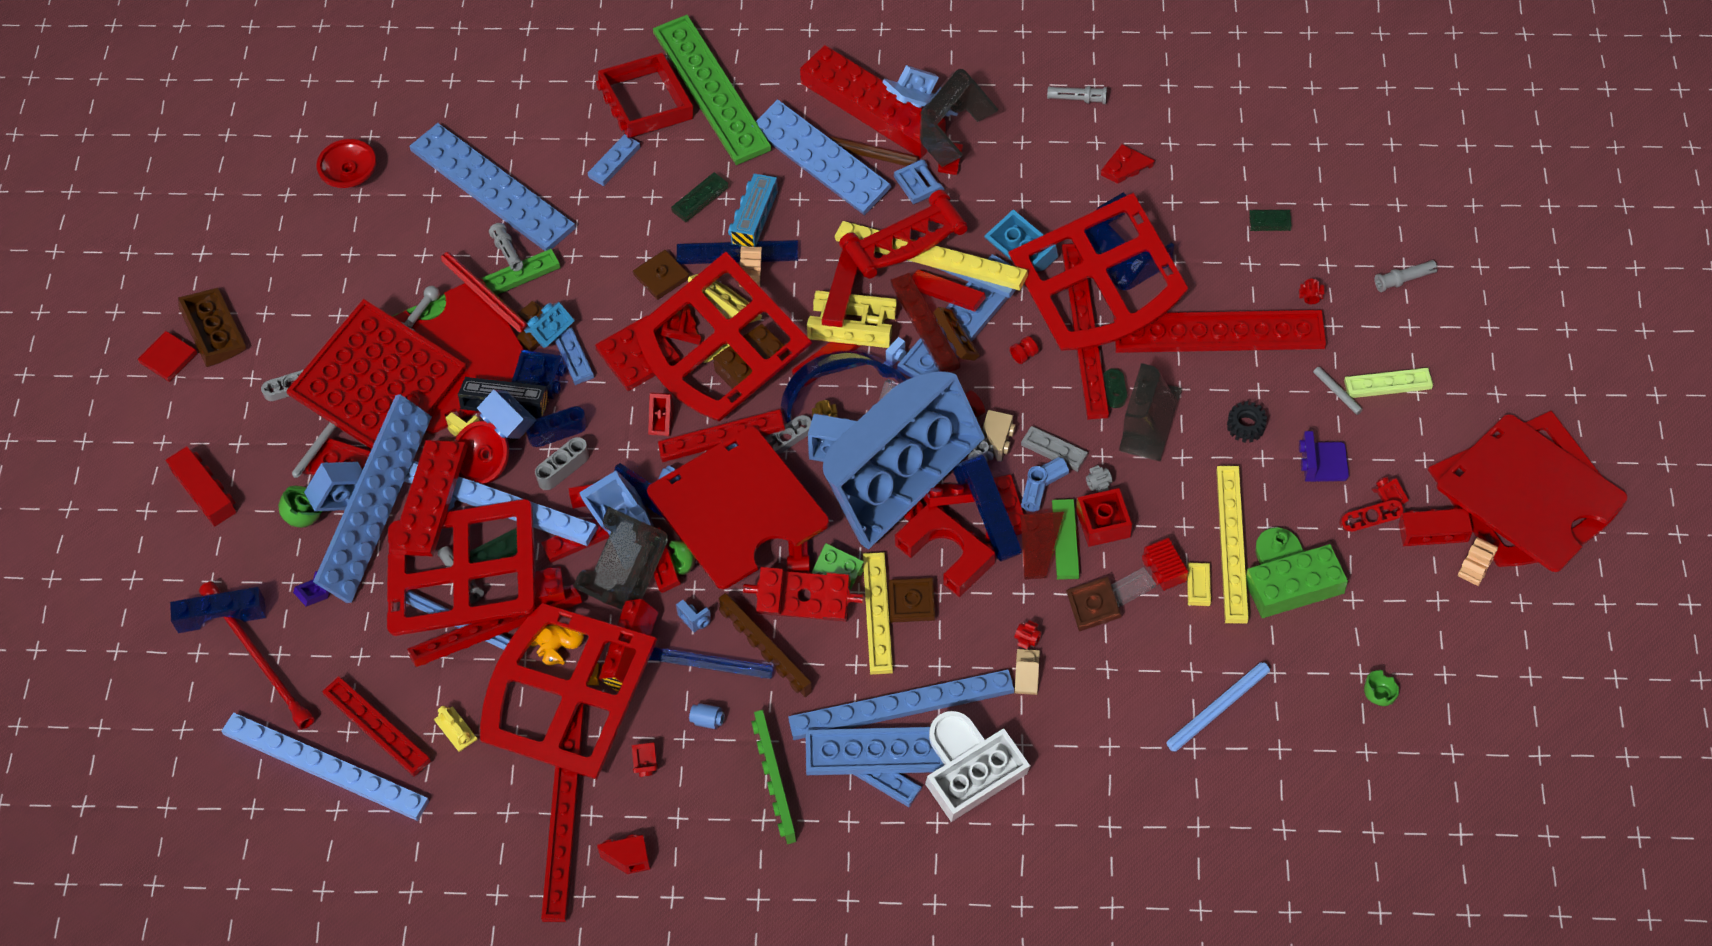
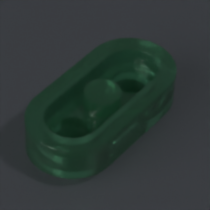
M1109 369L1103 374L1107 404L1112 408H1121L1127 401L1124 375L1118 369Z

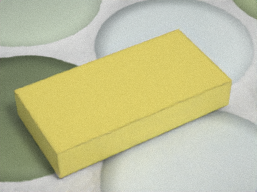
M1187 563L1188 605L1210 606V563Z

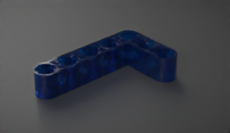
M981 454L959 463L953 468L955 478L960 485L968 483L998 560L1002 562L1020 555V544L985 457Z

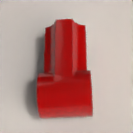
M808 540L797 547L788 542L787 571L810 573Z

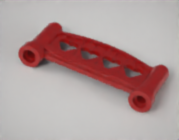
M937 190L929 197L930 207L861 240L855 233H847L840 239L839 246L845 253L849 254L863 276L871 279L877 275V269L914 258L931 249L953 232L963 235L967 231V224L951 204L950 197L945 190ZM930 221L944 225L934 232L928 231ZM911 230L926 234L924 237H919L916 241L910 240ZM895 238L908 242L907 245L901 246L899 249L895 250L892 248L893 239ZM876 247L890 251L889 254L882 255L881 258L874 257Z

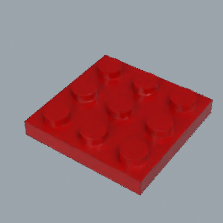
M648 315L595 344L596 351L627 391L656 376L644 358L634 328ZM657 329L655 335L662 353L669 365L674 366L681 361L680 356L666 338L660 336L661 332Z

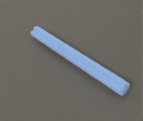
M1265 662L1259 663L1177 732L1166 743L1169 749L1176 752L1265 677L1270 672L1268 665Z

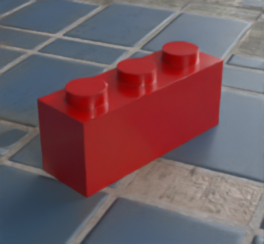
M1451 508L1449 510L1431 509L1423 512L1407 511L1402 513L1399 521L1403 547L1469 542L1473 532L1469 512L1460 508Z

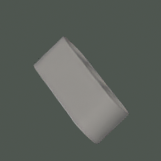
M575 437L569 440L536 467L535 475L541 489H553L589 459L587 444L583 438Z

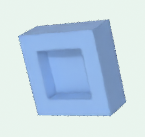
M900 337L886 350V362L891 366L897 361H901L906 354L905 341Z

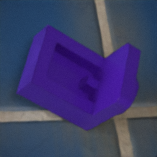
M315 571L313 580L297 585L294 588L293 593L305 607L328 599L329 592L313 582L318 571Z

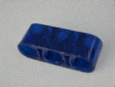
M574 406L536 419L534 424L526 431L530 445L541 447L582 433L587 428L585 412L581 407Z

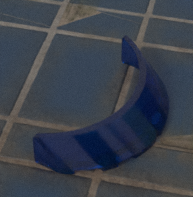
M858 351L832 352L809 361L792 376L783 393L781 409L787 424L791 421V410L793 403L798 398V392L809 379L862 365H872L882 377L895 378L899 384L907 379L894 366L877 356Z

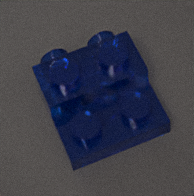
M521 350L512 382L546 386L548 398L554 399L555 394L560 393L561 382L559 380L561 376L564 377L566 374V364L563 363L561 355Z

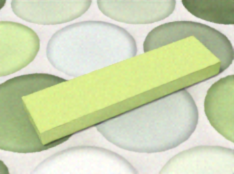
M1428 368L1349 376L1344 379L1347 394L1351 398L1429 390L1433 387Z

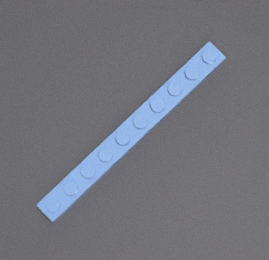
M412 461L404 482L412 484L419 462ZM459 476L452 495L456 500L475 507L522 500V498ZM530 501L533 507L534 528L585 546L589 545L597 531L596 524ZM510 517V518H509V519H512V520L517 521V517Z
M234 712L222 729L223 735L416 821L419 820L429 803L427 797Z

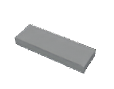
M1033 426L1030 427L1021 441V446L1051 460L1058 457L1063 458L1067 467L1077 472L1088 456L1087 451Z

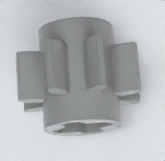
M986 439L982 440L968 454V460H973L975 466L983 464L986 466L988 459L993 460V445H988Z
M1099 465L1090 468V473L1086 476L1089 489L1096 492L1108 491V486L1112 483L1109 470L1107 468L1103 469Z

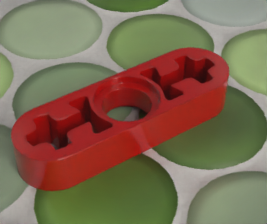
M1397 500L1385 501L1344 513L1339 523L1341 528L1347 532L1361 530L1400 518L1403 513V506ZM1390 504L1393 507H1397V511L1394 512L1395 516L1392 513H1387L1383 515L1385 519L1382 520V510L1389 509ZM1370 509L1377 513V519L1374 522H1369L1366 519V512ZM1348 516L1351 519L1361 518L1360 522L1353 523V528L1345 524Z

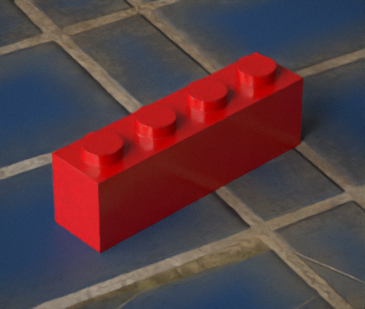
M186 446L165 460L171 472L214 527L236 514L233 507L235 504L234 499L229 493L224 494L223 485L218 479L213 480L212 471L207 465L202 466V459L196 451L192 453Z

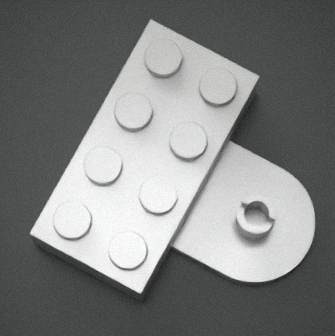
M948 711L938 715L931 724L929 731L930 744L944 763V766L928 775L925 785L951 822L1027 775L1030 765L1004 728L984 740L973 722L966 715L956 711Z

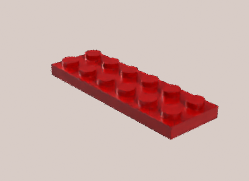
M425 441L390 549L393 554L434 556L468 448L465 442Z

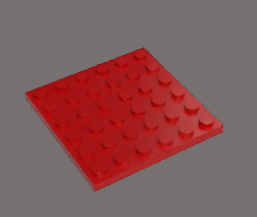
M363 299L286 392L287 395L372 449L395 395L401 394L429 414L465 370L466 364Z

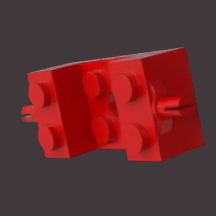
M761 567L760 579L757 585H743V593L756 594V611L764 615L847 622L849 602L863 603V594L850 593L851 577L848 574L827 573V575ZM800 591H810V599L805 602L800 601L798 597Z

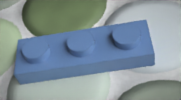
M624 134L588 172V177L605 186L641 148L640 143L632 138H627Z

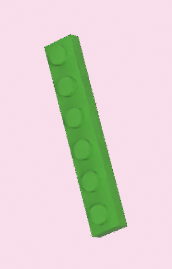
M763 710L754 712L755 720L751 721L754 735L759 734L760 741H756L759 755L764 754L765 761H762L764 774H769L771 781L767 782L770 796H775L776 802L772 803L775 816L780 815L781 823H778L780 837L785 836L787 844L795 843V832Z

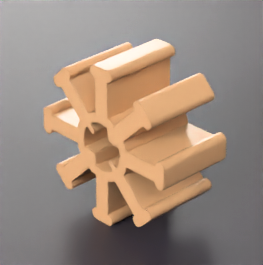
M741 246L740 267L760 287L762 247Z
M1477 537L1462 564L1458 577L1479 586L1494 559L1493 557L1498 547Z

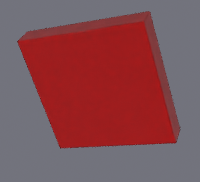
M165 331L138 358V361L170 382L198 353L196 349Z

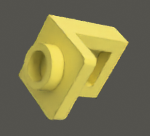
M452 412L446 417L447 428L454 436H457L467 425L480 421L479 417L474 415L466 423Z

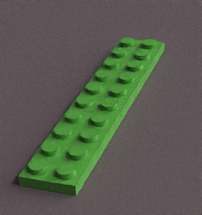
M684 15L653 28L655 37L735 165L771 151V145L689 16Z

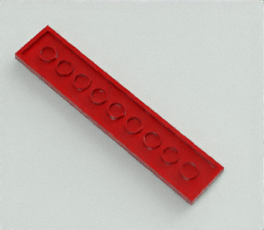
M1322 310L1165 313L1145 328L1115 341V352L1325 349L1326 340Z

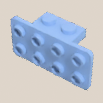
M906 65L898 82L884 79L882 82L887 86L886 90L897 95L896 99L902 103L907 104V102H911V104L918 108L924 106L932 112L938 110L946 116H957L959 113L940 95L931 93L939 78L936 74Z

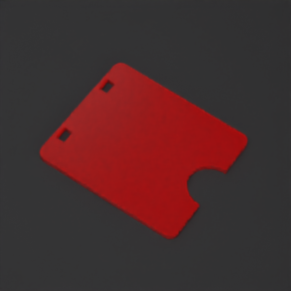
M466 283L444 292L446 305L439 316L430 320L417 319L411 327L416 333L466 364L465 370L429 413L432 417L426 432L430 434L437 433L448 427L446 416L451 412L457 411L458 417L462 420L480 412L460 409L458 393L465 377L536 385L539 382L538 373L509 323ZM405 310L392 317L399 322L405 323L410 314Z
M1514 415L1503 416L1438 480L1436 485L1442 494L1552 572L1561 571L1583 547L1575 540L1572 534L1571 525L1574 521L1581 518H1591L1606 524L1627 501V495L1624 491ZM1497 431L1502 434L1499 439L1493 437ZM1459 468L1464 472L1460 477L1454 474Z
M748 427L653 482L647 488L649 498L719 589H727L758 570L754 557L757 548L763 542L770 539H783L797 547L829 526L827 515L755 427ZM737 442L738 446L729 451L726 449L729 445ZM680 475V480L676 481L673 484L669 482V480Z

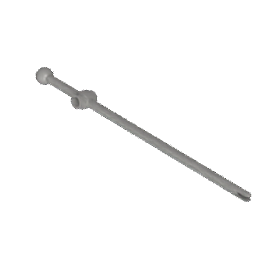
M435 286L426 287L424 298L405 323H401L412 329L411 327L429 303L439 298V289ZM329 422L292 471L294 478H298L337 426Z

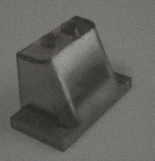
M1141 363L1125 413L1123 436L1119 451L1161 462L1182 388L1167 385L1159 370L1154 366Z

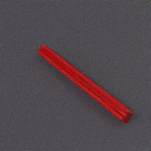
M445 252L441 256V261L518 332L524 331L527 327L526 322L450 252Z

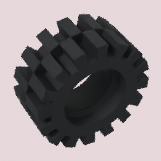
M1244 401V405L1240 402L1237 403V407L1235 405L1232 407L1228 415L1227 430L1230 431L1232 437L1236 435L1235 440L1239 441L1242 438V442L1246 443V439H1249V443H1251L1254 438L1257 441L1260 439V436H1263L1267 416H1265V410L1261 411L1262 407L1260 405L1255 407L1254 402L1248 405V401ZM1250 418L1255 422V425L1244 426L1239 423V419Z

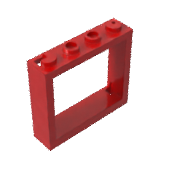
M663 52L598 71L597 88L603 92L605 103L610 105L612 116L617 118L621 131H624L627 138L693 119V105ZM658 72L677 108L629 121L610 85Z

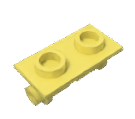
M441 706L438 709L439 714L434 721L458 752L478 740L453 706L451 708Z

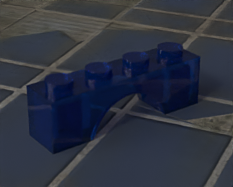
M259 587L170 602L171 622L178 633L200 630L203 623L218 617H233L243 622L266 618L265 598Z

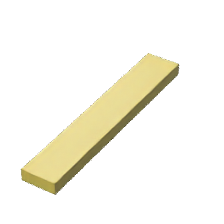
M864 553L863 567L870 675L893 673L885 553Z

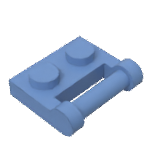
M919 160L894 172V178L912 204L929 198L937 190H944L942 184L936 181L927 168L928 165L925 160ZM917 172H921V173H922V175L925 177V179H926L927 182L929 183L930 187H927V186L925 185V183L923 182V180L921 179V177L918 175Z

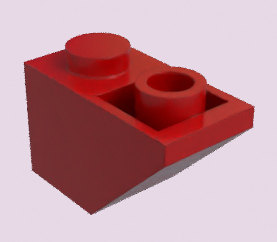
M629 835L625 839L617 841L610 839L597 845L600 858L626 874L650 870L643 835Z

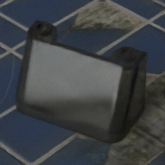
M608 506L603 518L604 528L611 531L594 571L589 569L582 570L577 576L573 587L605 604L622 610L626 601L643 598L665 549L668 536L663 530Z

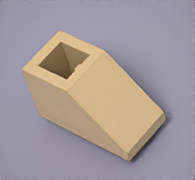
M988 410L983 425V435L988 445H993L992 453L997 461L1002 462L1004 454L1009 452L1010 442H1008L1009 436L1013 437L1016 425L1013 424V415Z

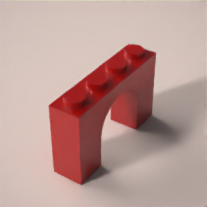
M927 504L895 534V546L912 558L928 542L934 539L945 538L956 542L961 547L963 554L943 574V585L958 597H961L995 564V551L990 545L982 543L972 531L968 532L963 528L957 519H952L948 516L942 507L929 506Z

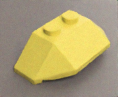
M698 274L689 276L688 282H690ZM717 280L703 291V294L726 319H731L750 303ZM761 314L758 315V316H757L754 320H752L751 322L760 320L761 317H762V315H761Z

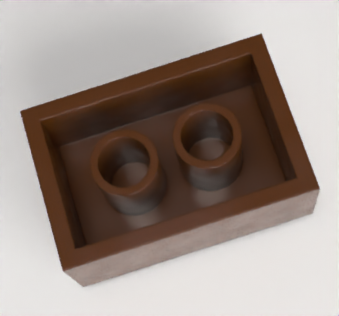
M762 323L743 336L764 359H769L784 346ZM730 346L713 357L715 372L732 389L752 373V369ZM788 350L779 357L781 361L789 355Z

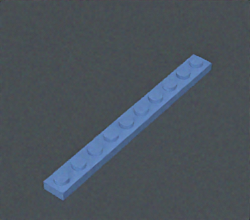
M1008 669L788 716L792 738L793 740L806 738L805 730L854 728L1014 693V687Z

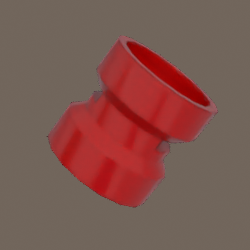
M1029 336L1024 337L1021 343H1015L1009 349L1013 359L1019 364L1026 362L1029 356L1033 357L1039 353L1037 344Z

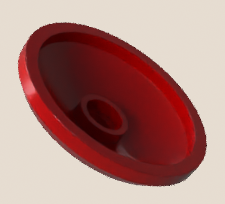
M343 139L328 145L320 153L316 167L320 178L326 184L337 188H350L363 183L372 175L376 167V156L373 149L367 143L356 139Z
M486 421L473 422L464 427L457 435L454 442H465L468 446L459 477L483 485L494 481L505 469L509 458L508 440L506 437L502 438L496 433V427L492 423H487Z

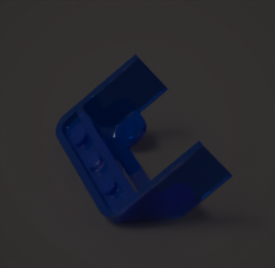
M1124 192L1099 206L1096 210L1125 197L1126 194ZM1124 212L1085 230V234L1097 254H1102L1126 243L1109 225V223L1124 215ZM1170 243L1165 248L1172 259L1174 244ZM1147 251L1107 269L1110 279L1121 290H1130L1160 272Z

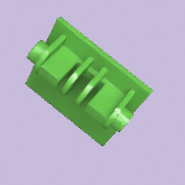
M825 543L811 574H848L851 577V590L857 576H861L864 568H862L864 561Z

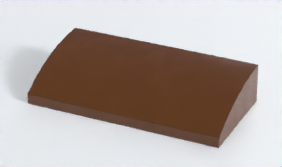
M218 288L178 297L179 310L206 367L226 361L246 349V345Z

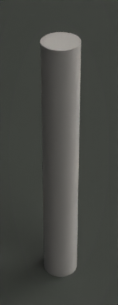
M1320 367L1313 371L1356 415L1362 412L1363 409Z

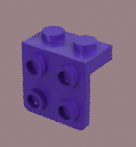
M1304 431L1303 440H1299V452L1302 453L1303 457L1301 458V471H1304L1305 482L1348 480L1345 444L1342 442L1314 443L1313 431Z

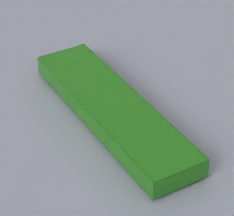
M1074 499L1052 500L1057 580L1079 579Z

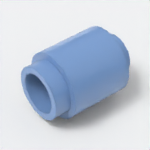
M699 703L698 705L693 704L691 707L689 720L696 726L717 729L719 725H723L725 714L722 712L721 707Z

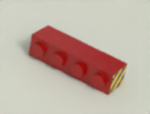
M643 599L626 601L617 626L651 636L658 611ZM622 634L620 641L630 643L633 637ZM611 643L599 679L613 690L619 691L636 650Z

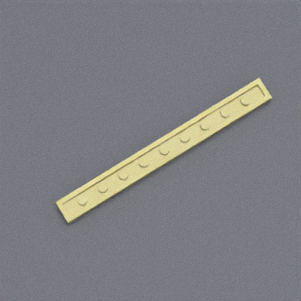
M843 221L835 234V240L839 242L845 234L851 232L855 233L861 240L879 232V230ZM895 238L893 239L892 248L895 250L899 249L901 246L907 245L908 242ZM934 246L908 260L1016 290H1021L1028 276L1026 269L939 246ZM879 247L875 248V252L883 254L890 253V251Z

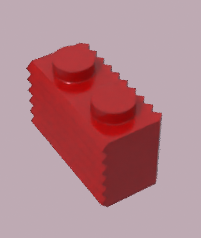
M1169 537L1144 547L1143 563L1146 567L1151 568L1155 584H1160L1163 591L1187 581L1188 570Z

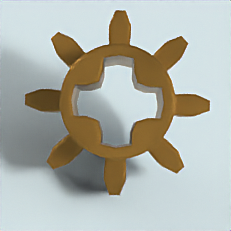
M828 400L819 401L815 404V408H812V417L814 414L838 418L836 404L831 405Z

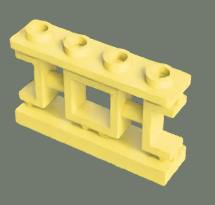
M815 291L813 311H821L820 317L810 316L808 319L807 337L810 340L889 348L892 325L884 324V319L895 320L897 313L896 299L851 294L846 314L862 316V320H844L843 327L822 325V317L829 292Z

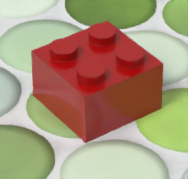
M1120 488L1077 497L1076 512L1088 547L1130 538L1132 523Z

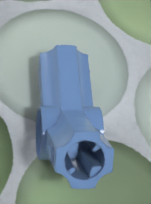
M1058 457L1041 467L1034 466L1029 469L1021 503L1022 508L1029 512L1040 510L1046 486L1069 474V469L1063 458Z

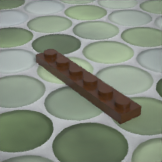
M726 593L720 596V613L725 618L729 617L733 621L735 629L747 636L750 645L753 648L757 647L761 651V655L766 662H772L775 665L777 673L782 678L786 677L790 681V686L796 693L800 692L804 697L811 694V682Z

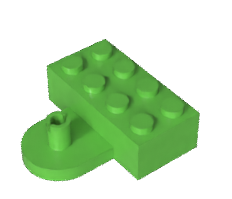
M1270 528L1260 534L1255 547V553L1260 565L1247 569L1246 585L1261 618L1345 593L1348 580L1330 544L1304 552L1297 537L1286 529Z

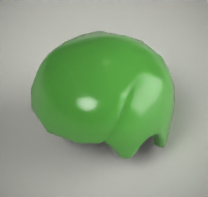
M671 541L669 546L675 549L672 557L678 574L689 573L694 566L695 557L683 541Z
M1383 670L1371 671L1367 676L1364 693L1366 698L1372 703L1379 706H1388L1393 704L1398 698L1399 687L1394 681V677H1386Z

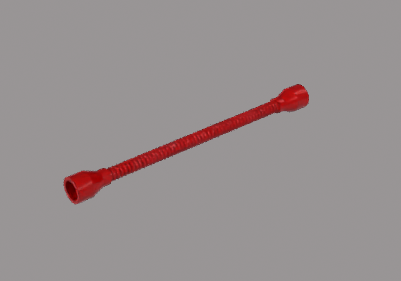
M213 581L204 583L199 588V593L205 601L212 604L220 612L289 706L288 708L292 713L295 724L300 730L310 727L314 723L315 718L308 709L301 706L298 701H295L283 685L282 681L225 606L220 590Z

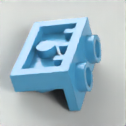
M560 302L548 303L541 309L542 314L538 317H532L526 323L528 326L524 331L531 333L543 348H546L575 321Z

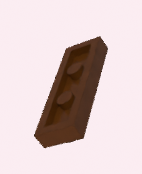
M938 307L933 313L938 319L937 323L947 334V339L955 347L956 354L963 360L975 361L980 355L953 311Z

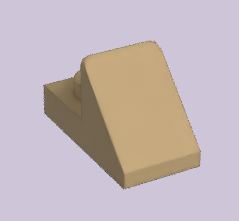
M1017 649L1016 694L1037 695L1040 650Z

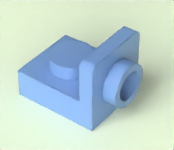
M684 600L676 604L678 616L693 632L705 628L711 621L710 610L707 607L698 613L693 605H688Z

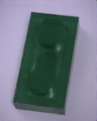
M1249 210L1250 231H1291L1290 210Z

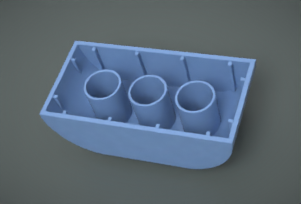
M949 372L921 374L891 389L852 427L844 432L827 451L823 461V472L858 541L865 548L870 549L985 437L956 374Z

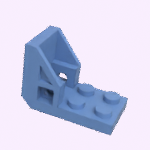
M617 471L579 492L582 500L597 522L608 532L622 566L626 570L663 549V545L636 489Z

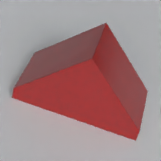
M650 392L648 435L670 436L674 414L671 394Z

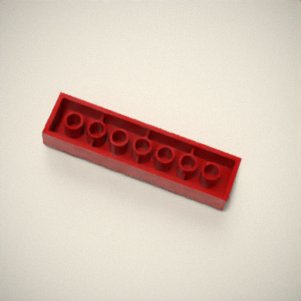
M826 45L800 68L801 84L920 159L945 136L946 120L924 106L918 108L911 104V102H907V104L900 102L896 99L897 95L886 90L887 86L882 83L881 79Z

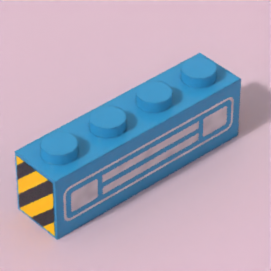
M753 174L751 181H748L746 194L741 197L740 208L735 211L734 223H731L729 226L728 234L731 236L732 244L756 247L778 193L777 177Z

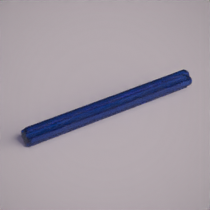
M654 647L649 660L768 679H771L774 673V667L771 665Z

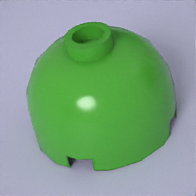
M289 486L280 498L278 504L280 516L291 526L299 528L308 527L314 524L322 511H314L304 493L306 487Z

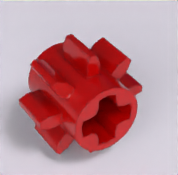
M1308 279L1304 284H1300L1299 298H1304L1305 303L1313 305L1319 303L1320 299H1324L1325 286L1319 285L1318 280Z
M1030 620L1028 623L1019 624L1014 636L1015 639H1018V646L1027 650L1031 646H1037L1042 634L1037 628L1039 624Z

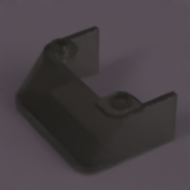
M963 69L952 72L921 111L920 141L941 167L963 155L937 125L950 109L955 113H961L966 109L977 122L999 110Z

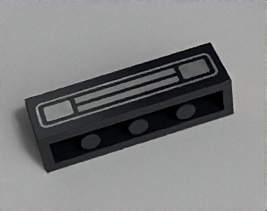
M471 377L464 378L458 393L460 409L479 411L477 407L494 389L508 391L534 418L542 419L549 402L546 386Z

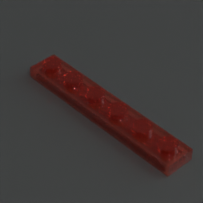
M910 273L891 279L892 288L938 371L951 372L959 369V360Z

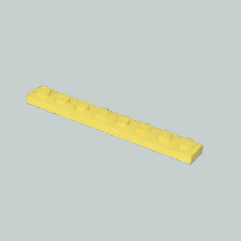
M1217 466L1225 623H1248L1239 466Z

